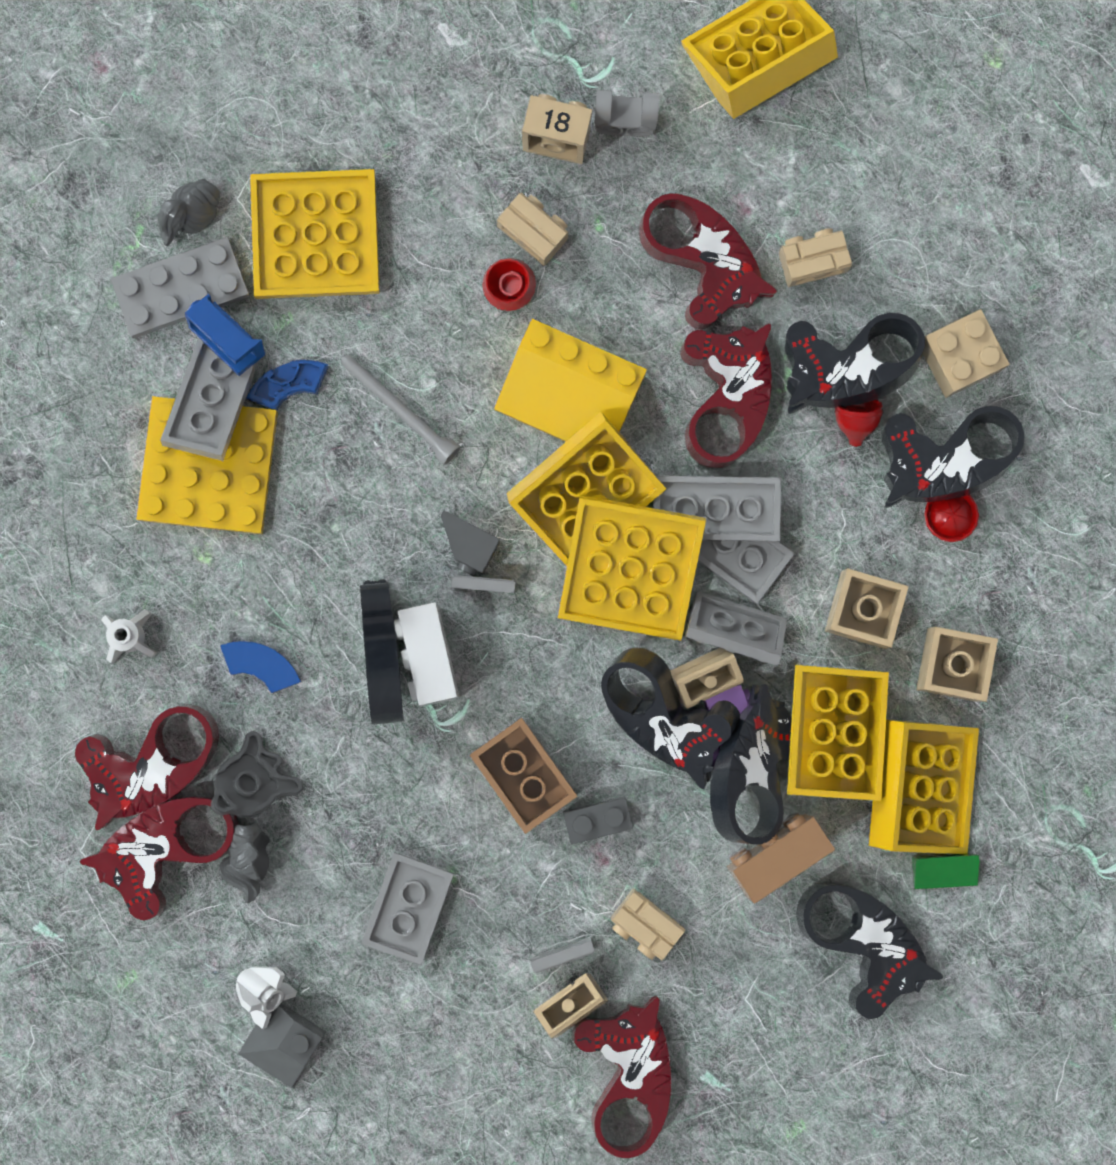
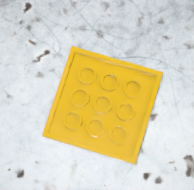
M374 169L250 174L254 297L256 299L380 294L376 177Z
M152 396L136 520L263 535L278 411L242 406L224 460L221 461L162 446L160 440L175 399Z
M580 495L558 618L681 641L706 518Z

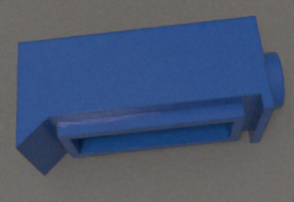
M209 294L201 300L193 302L185 312L189 329L238 376L265 356L262 340L252 339L215 301L212 303Z

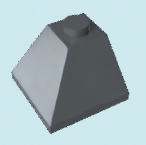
M280 1003L274 1011L270 1012L271 1017L267 1028L262 1029L256 1024L238 1054L292 1088L326 1034V1031Z

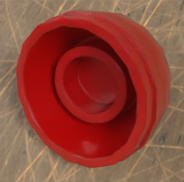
M878 399L863 404L846 407L837 406L835 408L836 422L841 431L847 436L851 446H861L865 438L874 432L879 425L883 414V405Z

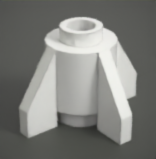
M144 609L131 620L118 619L114 621L109 616L104 615L101 621L107 627L106 639L110 645L106 658L107 661L114 664L123 652H134L136 650L151 658L156 656L157 652L144 644L145 633L142 626L152 615L150 611ZM124 630H126L127 637L125 640H123L124 637L122 635V632Z
M254 966L242 971L237 978L236 992L238 993L240 1004L250 1012L253 1021L262 1029L268 1026L271 1017L270 1012L274 1011L282 1000L296 997L297 991L292 986L283 982L285 974L277 967Z

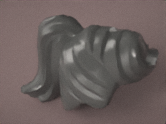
M205 179L184 184L176 189L170 200L165 201L161 205L157 217L161 238L165 246L171 244L179 230L195 234L213 222L217 213L216 205L219 204L218 200L221 194L215 185Z
M257 823L251 826L237 825L235 827L233 840L228 849L229 856L224 858L219 866L222 879L245 893V903H250L258 897L260 893L259 882L265 878L269 868L266 846L270 842V838L261 830Z

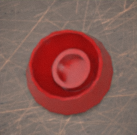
M504 258L489 266L484 274L482 287L484 296L491 305L499 310L513 311L529 303L535 293L536 280L528 264L520 259Z
M971 495L950 500L927 502L924 516L926 525L934 536L943 541L956 542L964 540L973 533L978 524L979 512Z

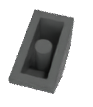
M443 510L441 518L454 559L460 563L458 569L471 576H475L476 572L483 575L500 544V539Z

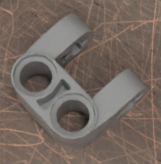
M596 90L594 120L596 132L606 135L637 137L653 135L658 120L659 93L643 92V97L612 96V90Z

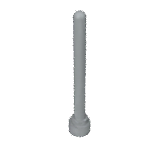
M345 355L342 357L341 364L433 447L432 451L436 453L434 456L443 465H446L454 458L461 447L452 438L447 439L445 436L441 438L351 356Z

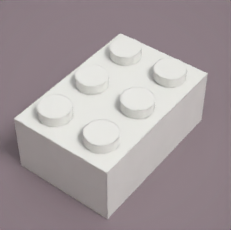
M434 602L399 610V618L394 619L397 637L400 640L404 639L406 650L401 651L404 668L411 670L413 681L408 682L412 701H418L419 706H426L460 698L442 617L437 603Z

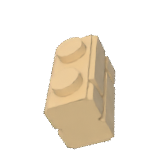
M519 193L510 203L509 207L498 217L497 227L545 266L567 241L568 231L565 229L568 226L557 215L554 214L550 217L542 210L544 208L543 204L536 197L529 195L527 198L523 193Z
M829 228L816 232L814 234L815 238L803 240L802 236H797L785 241V245L779 251V258L788 288L843 274L850 270L852 262L842 231L833 233V229Z
M718 648L670 670L679 700L687 709L698 704L700 700L705 701L744 682L734 654L723 648Z
M635 888L630 891L610 918L615 923L612 929L625 940H628L630 936L640 943L637 949L651 960L655 956L663 960L685 932V928Z
M585 973L575 980L574 984L568 985L533 1011L551 1038L559 1037L609 1001L591 974Z

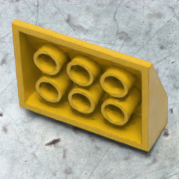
M749 0L681 40L682 46L715 98L733 119L838 58L834 30L805 0Z
M531 319L494 410L565 442L600 412L620 432L644 380L647 369L535 319Z
M600 412L506 494L509 504L567 566L580 495L646 507L663 493L666 487L614 425Z
M795 665L787 794L881 801L889 672Z
M886 719L881 801L873 800L868 846L894 852L968 854L979 728Z

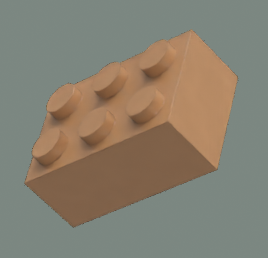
M520 718L469 755L525 834L578 797L523 718Z
M796 813L782 822L784 828L778 831L770 841L758 844L750 851L743 848L729 858L732 863L726 867L745 896L752 903H757L835 850L813 816Z

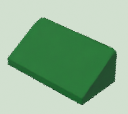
M959 854L912 857L914 889L978 886L979 855Z

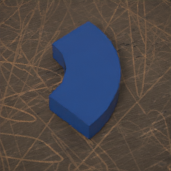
M313 360L290 361V363L269 370L259 378L251 388L246 399L266 408L278 410L285 400L295 394L311 393L317 395L329 365Z
M247 641L230 642L220 645L230 675L242 673L255 675L266 684L271 693L302 682L290 661L268 646Z

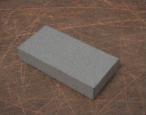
M454 575L451 583V588L515 593L516 587L514 580Z
M591 937L532 957L530 962L534 973H539L591 955L595 950Z

